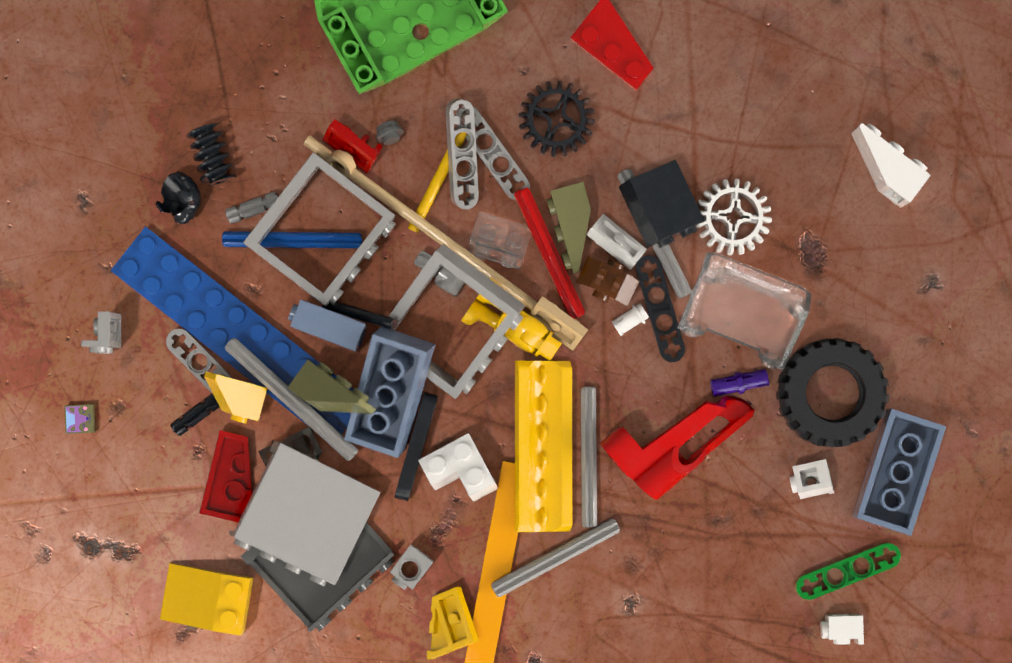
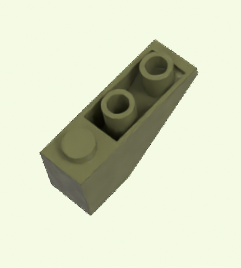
M583 182L551 190V198L546 199L550 215L556 214L559 224L554 226L558 243L564 242L566 252L562 253L565 269H571L573 275L577 274L580 269L591 211Z
M307 360L287 387L320 411L373 414L376 410L367 403L369 399L367 395L357 388L353 392L349 390L352 384L339 375L333 378L332 374L334 371L322 362L317 366Z

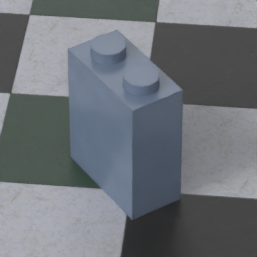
M300 300L299 305L293 304L288 320L292 321L290 327L359 353L368 326L364 323Z

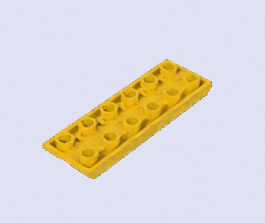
M515 361V532L570 531L572 528V366L570 361Z

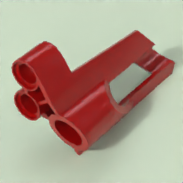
M725 396L716 403L704 402L643 448L637 444L624 427H618L599 444L626 476L631 478L646 494L658 500L693 471L710 452L750 420L754 415V409L747 401L741 398ZM716 416H721L730 422L687 460L679 452V448Z

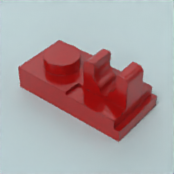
M336 119L328 126L322 139L323 142L334 150H342L351 154L356 167L366 174L370 171L382 149L381 144L371 148L366 144L370 138L369 135L365 134L359 139L348 126L341 124Z

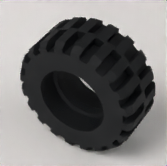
M827 338L807 344L797 350L783 366V372L779 375L777 382L779 387L778 391H776V397L780 404V414L787 421L786 425L791 430H794L798 437L814 445L843 447L859 442L878 427L877 423L880 419L884 418L886 413L884 408L886 403H889L890 394H887L886 386H889L888 378H884L883 366L873 358L874 354L863 349L860 344L854 341L849 342L841 338ZM826 366H837L847 370L855 378L859 389L858 402L855 408L847 416L837 420H828L818 416L810 408L806 398V387L809 379L816 371Z

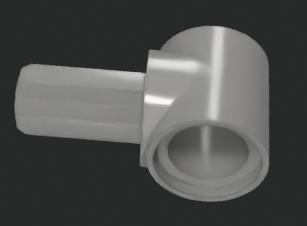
M421 251L415 259V266L423 269L432 255ZM443 266L434 275L436 278L434 281L435 285L457 297L465 282Z

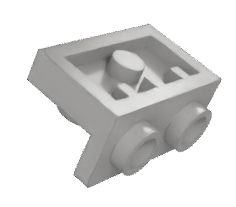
M98 312V318H95L93 323L94 335H98V340L81 341V347H88L89 353L113 354V348H121V314Z

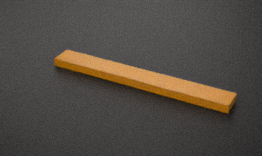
M502 462L472 621L479 641L468 645L465 663H494L506 594L497 597L491 584L511 573L518 532H515V463Z

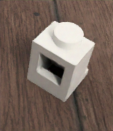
M826 459L793 466L794 476L789 477L792 492H798L800 499L827 493L834 494ZM809 479H815L817 481L816 484L809 486L806 485Z
M825 614V621L820 623L821 638L833 640V644L838 645L851 644L850 639H854V642L858 645L864 644L863 615Z

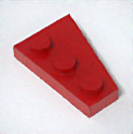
M600 0L570 37L572 42L634 91H637L654 69L609 0Z
M219 430L199 514L239 522L252 496L248 437Z

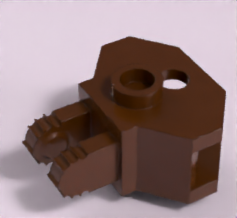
M588 256L576 283L593 291L592 296L607 303L608 300L627 307L639 280L623 272L624 266L609 259L605 263Z

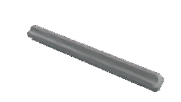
M232 338L226 344L225 350L342 457L350 461L357 454L358 449L351 442L344 440L345 437L306 401L287 388L288 385L239 340Z

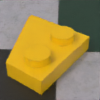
M461 587L452 588L432 597V619L429 625L432 641L431 650H427L428 660L436 659L479 641Z

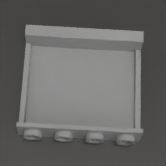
M274 441L269 450L273 454L235 531L230 530L228 534L236 538L234 544L246 550H250L251 546L261 550L259 556L271 562H275L276 558L285 561L284 568L300 575L301 570L310 573L309 579L322 586H325L326 582L336 585L381 492L282 443Z

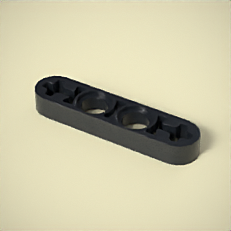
M651 255L644 256L637 262L635 270L657 348L664 361L669 363L677 362L684 356L685 346L662 266L656 257ZM644 261H649L650 265L655 264L656 269L652 271L654 280L660 277L661 283H652L647 287L644 286L643 281H649L648 274L646 272L642 273L640 268L644 267ZM656 287L664 292V299L658 304L652 303L648 298L650 289ZM668 315L671 318L672 326L669 330L662 331L656 326L658 316ZM675 331L677 337H671L674 346H679L680 351H677L676 357L672 358L670 354L664 353V349L668 348V343L666 339L661 342L659 335L664 336Z
M424 392L395 492V499L405 502L409 501L419 467L418 460L421 459L438 395Z

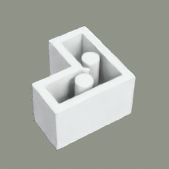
M469 433L418 460L435 491L458 478L461 479L473 502L498 489Z

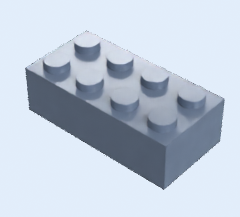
M380 327L373 333L358 390L369 397L367 403L376 410L373 414L351 413L344 440L396 458L407 449L435 344L385 327Z
M886 409L852 517L912 536L946 426L894 409Z

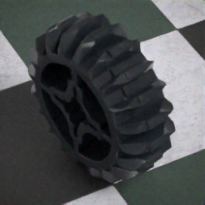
M548 81L546 82L547 91L545 92L541 86L537 85L535 87L538 94L537 97L530 92L527 94V98L532 103H521V107L528 111V113L521 112L518 115L519 119L527 120V122L519 125V129H529V132L523 135V139L526 141L533 137L534 140L530 147L534 149L538 144H541L540 154L542 155L545 154L547 148H551V157L556 156V149H561V154L565 157L567 156L566 147L568 146L572 152H577L578 149L575 142L577 141L580 145L584 146L586 140L581 135L591 136L592 131L586 128L585 125L591 126L595 123L594 119L586 118V116L594 113V109H584V106L590 102V99L588 97L581 101L578 99L583 93L581 89L572 94V83L568 84L566 90H562V81H557V89H552V84ZM548 98H561L554 108L538 107L542 101ZM569 101L579 112L580 124L574 122L566 114L565 110ZM560 107H562L561 120L564 122L562 124L558 122V125H555L553 131H551L552 118L548 116L551 114L555 115L556 112H559ZM533 114L539 116L540 119L547 123L548 128L544 137L535 129ZM559 130L575 131L574 135L566 140L552 141L554 135Z

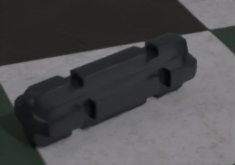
M210 394L204 399L203 403L199 402L182 415L183 418H178L171 423V429L177 436L183 435L188 431V427L195 426L210 415L209 412L211 410L215 411L220 407L214 395Z

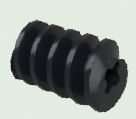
M219 123L195 128L186 135L188 140L195 141L190 145V149L192 151H199L194 155L193 159L196 162H202L197 166V171L206 173L201 176L200 181L201 183H209L208 186L228 182L237 177L236 174H227V171L233 167V163H224L223 161L230 156V153L220 152V149L227 144L226 142H217V138L223 135V131H214L213 128Z

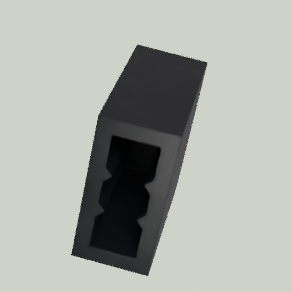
M676 160L633 177L619 186L647 248L656 244L659 248L673 243L675 241L673 237L679 234L682 238H685L697 232L696 225L705 221Z

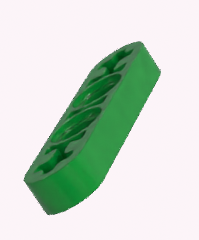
M887 542L875 545L802 574L795 581V591L798 596L806 600L818 598L897 566L901 558L900 550L894 544ZM884 548L888 551H894V555L891 556L892 562L888 563L886 560H880L876 562L879 568L875 569L874 561L869 556V553L873 552V556L876 558L884 554ZM858 558L866 559L869 565L868 570L863 574H857L853 569V563ZM837 568L842 573V580L838 584L833 585L827 581L826 576L830 569ZM821 573V580L826 589L822 590L819 584L812 588L813 593L811 594L801 591L800 587L804 586L805 579L811 583L818 581L819 579L816 577V574Z

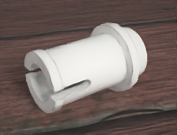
M633 304L632 309L611 321L620 336L641 322L643 324L646 323L645 320L649 316L641 304L636 306Z

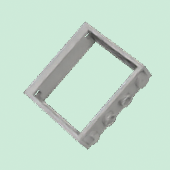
M313 152L243 243L327 307L329 303L334 305L342 296L344 291L340 288L347 280L352 282L359 274L361 269L358 265L364 257L369 260L378 249L375 243L381 235L386 238L396 225L393 222L395 215ZM318 169L322 170L382 217L324 293L260 245Z
M442 244L431 256L389 317L397 319L395 331L441 266L445 267L507 314L459 381L434 362H430L426 377L456 399L461 392L467 395L476 383L473 376L477 371L483 373L491 363L492 359L488 357L493 349L499 352L508 340L504 334L509 328L514 331L524 318L520 313L525 305L446 245Z

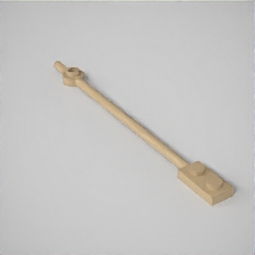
M309 135L304 142L306 147L437 243L446 245L488 278L495 280L500 287L531 311L529 315L538 319L548 330L552 331L554 338L572 351L575 349L588 331L579 321L567 315L543 296L537 302L358 171L351 154L342 150L332 152Z

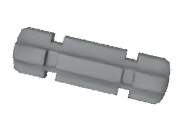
M271 192L266 194L264 198L260 196L239 204V207L227 208L225 210L226 217L233 224L241 221L243 217L247 219L266 212V209L270 208L277 200L278 194Z

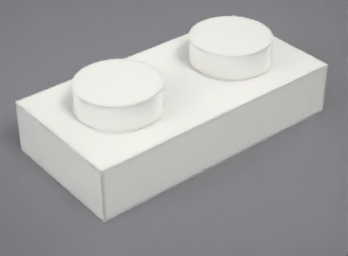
M604 214L586 234L629 270L632 269L647 250Z

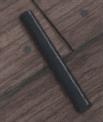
M336 301L334 305L329 303L327 307L322 304V308L388 329L394 330L397 326V319L345 303Z

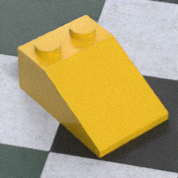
M169 563L160 620L241 636L245 632L254 577Z

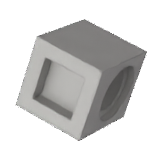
M411 544L390 571L394 576L391 580L404 590L407 587L413 590L434 560ZM407 561H413L418 566V573L413 577L406 576L402 571V566Z

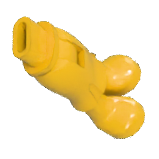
M478 294L461 321L466 325H472L477 321H481L494 328L495 332L507 314L502 311V314L499 316L486 304L496 306L481 294ZM522 310L520 315L524 318L514 331L509 328L504 336L520 349L532 354L535 352L534 355L536 357L541 355L550 361L562 343L552 337L553 332L548 330L542 322Z

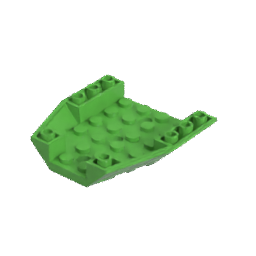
M314 0L318 21L359 94L392 82L479 34L508 13L502 0ZM418 25L426 26L429 30L427 38L423 40L416 39L413 36L414 28Z

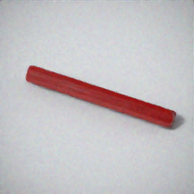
M528 187L520 189L514 193V197L563 305L570 317L573 319L579 318L585 314L584 308Z

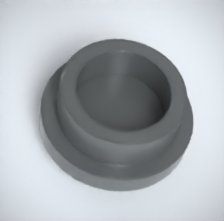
M397 121L382 123L376 128L377 142L384 143L385 145L394 144L400 140V136L404 133L403 128L398 125Z

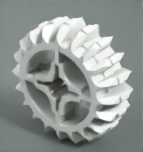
M725 179L722 181V190L715 183L712 185L714 195L707 190L703 193L709 201L699 200L697 203L705 209L700 212L705 221L696 225V228L705 226L706 230L699 236L701 238H705L707 235L711 236V239L707 242L708 247H711L715 241L718 242L719 245L716 249L718 253L723 250L724 246H728L727 255L733 254L734 247H737L739 255L744 254L743 245L746 244L747 248L752 251L755 249L752 240L759 244L764 241L758 233H769V229L762 226L763 223L768 224L772 222V218L763 217V213L771 211L770 206L761 207V204L767 200V197L762 196L760 199H757L755 195L759 193L760 189L756 187L752 193L749 192L750 182L748 181L745 182L743 188H739V179L734 180L733 187H730L729 181ZM725 195H731L728 209L711 211L717 199ZM740 196L751 203L756 215L742 210L739 200ZM734 208L742 219L737 220L732 229V224L725 215H729ZM711 219L722 222L726 226L727 239L716 232ZM755 223V227L749 236L736 240L739 225Z

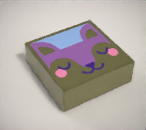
M94 404L64 406L65 434L96 433Z

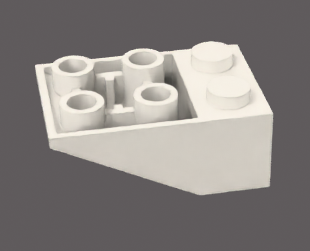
M861 123L851 134L878 191L900 208L907 205L931 176L926 172L927 167L915 158L910 160L903 154L904 149L893 141L888 143L880 137L882 133L871 124L865 126Z

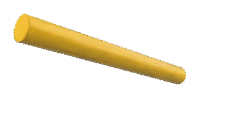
M460 132L455 137L454 142L458 148H461L467 136L465 132ZM448 149L416 210V213L424 219L449 172ZM409 224L408 229L418 233L419 229L413 224Z

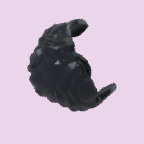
M177 171L176 173L169 174L163 182L161 189L163 203L159 201L155 203L161 213L172 214L177 224H187L194 218L199 209L201 194L191 177Z

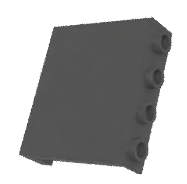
M366 522L336 585L326 582L325 586L310 580L311 574L301 570L299 575L284 568L286 562L276 558L275 562H271L259 556L261 550L253 546L240 557L247 565L250 564L308 627L307 630L309 632L315 628L320 632L332 621L328 616L335 609L341 612L352 602L349 596L358 589L362 593L374 582L370 577L377 570L383 573L394 563L391 557L395 555V552Z

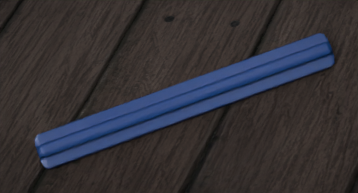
M225 231L222 234V245L224 247H247L243 242L251 232ZM269 232L260 245L264 248L358 249L362 244V234Z

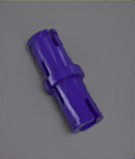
M766 368L742 374L739 371L734 372L732 376L711 379L710 386L713 397L736 392L743 394L745 390L769 386V378Z

